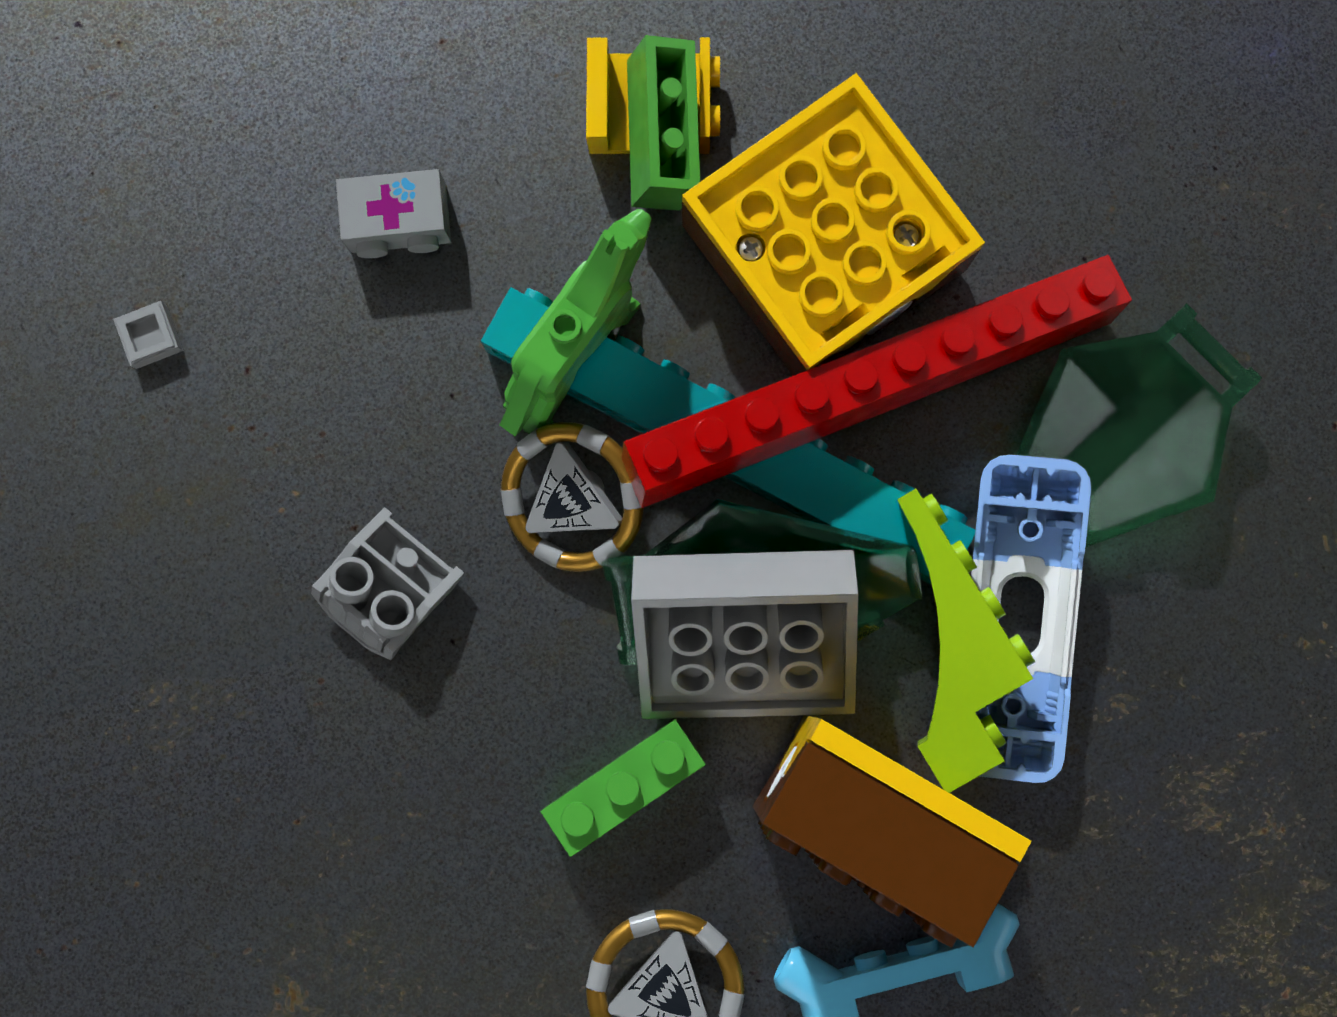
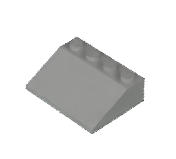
M854 550L634 556L631 602L642 719L855 714L858 586Z

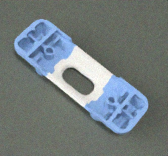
M1002 455L991 460L983 469L980 479L973 561L977 568L971 572V578L979 591L990 587L999 603H1001L1003 586L1008 580L1021 576L1033 578L1041 584L1044 590V605L1040 641L1037 648L1031 652L1035 663L1027 667L1033 679L976 712L980 720L990 715L1007 744L998 748L1004 758V762L983 773L980 777L1043 783L1055 778L1061 771L1065 760L1080 588L1091 496L1090 477L1086 470L1077 462L1066 459Z

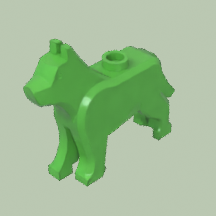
M634 210L614 222L608 230L605 229L602 232L588 259L571 275L559 295L515 352L511 360L513 374L504 392L505 403L503 408L506 409V412L499 426L513 436H516L522 428L527 434H530L536 428L554 423L552 418L568 393L578 369L601 345L611 330L628 324L641 307V303L632 297L630 278L645 247L652 218L644 210Z

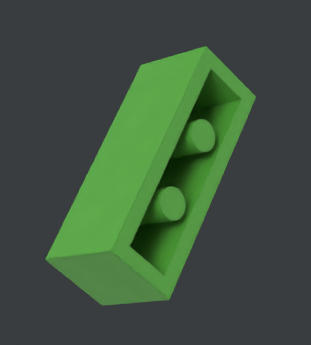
M645 35L627 60L631 207L680 211L682 209V194L700 182L695 41Z
M675 718L547 805L540 812L568 855L572 857L706 764Z

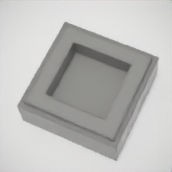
M162 301L113 319L128 362L135 369L184 351L168 307Z

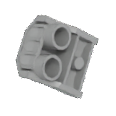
M384 507L348 543L332 565L312 585L311 595L331 620L366 649L392 660L399 648L416 628L463 578L464 572L457 566L453 569L399 526L392 519V513Z

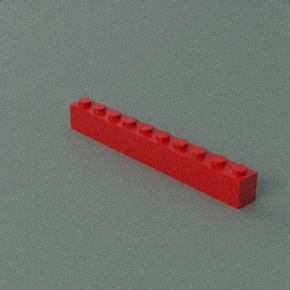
M1108 254L628 439L623 443L621 458L641 508H644L1111 324L1132 301V298Z

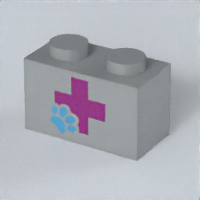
M439 169L336 179L340 238L351 253H357L358 257L379 258L386 256L390 249L408 248V251L413 253H428L438 250L439 244L451 243L447 187Z

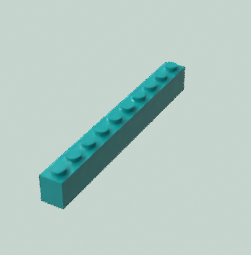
M510 287L480 341L486 352L511 365L515 352L553 301L531 288H527L523 294ZM619 335L615 341L607 337L601 345L578 369L567 393L569 396L642 434L736 398L732 393L715 384L709 383L705 389L688 380L690 373L674 362L663 359L661 365L649 360L642 356L645 350L640 345ZM816 439L723 476L932 586L929 570L916 535L897 500L914 490L913 487L897 480H893L892 484L889 485L873 477L872 475L875 471L873 467L852 456H847L843 461L827 453L828 445L821 439ZM940 504L948 519V522L940 526L951 545L961 540L965 548L968 549L976 530L965 525L968 518L964 514Z

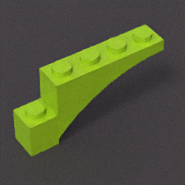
M917 488L897 500L916 535L929 570L937 606L940 639L939 680L932 720L927 736L920 739L917 746L943 790L950 793L1004 762V758L998 748L1007 744L1006 740L990 715L980 720L976 712L1032 680L1033 677L1027 667L1035 663V660L1019 634L1009 639L998 619L1005 616L1006 613L990 587L979 591L972 580L969 572L976 569L977 566L961 540L951 545L940 526L948 522V519L933 494L931 493L922 498Z

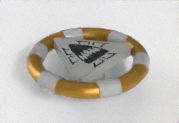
M573 422L552 423L536 428L517 443V446L510 454L504 467L500 490L504 515L512 532L522 546L540 561L556 569L573 572L591 571L606 567L625 554L636 538L644 508H641L621 458L623 448L609 435L587 424ZM567 441L576 442L602 455L613 467L620 480L624 508L623 518L606 496L601 478L595 472L586 468ZM559 442L554 447L527 520L520 487L523 471L530 459L550 444ZM620 526L614 536L593 551L583 553L568 552L542 539L537 534L538 532L615 529Z
M661 909L651 910L630 917L606 936L591 960L586 983L587 1005L590 1016L708 1017L681 933L683 932L693 936L695 940L716 958L720 966L725 988L718 1016L741 1017L745 993L740 962L728 939L708 921L693 914L678 910ZM661 930H674L608 1006L606 992L612 963L618 953L633 939Z

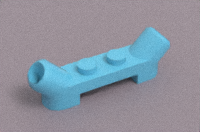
M997 904L974 948L958 938L951 948L929 936L908 942L906 944L907 951L886 956L885 950H876L858 955L854 958L855 965L841 969L833 967L802 947L797 946L790 948L786 952L775 972L773 980L776 990L800 1004L803 1017H860L855 1001L857 998L954 972L958 984L966 992H971L1003 983L1014 977L1007 947L1020 924L1017 914Z

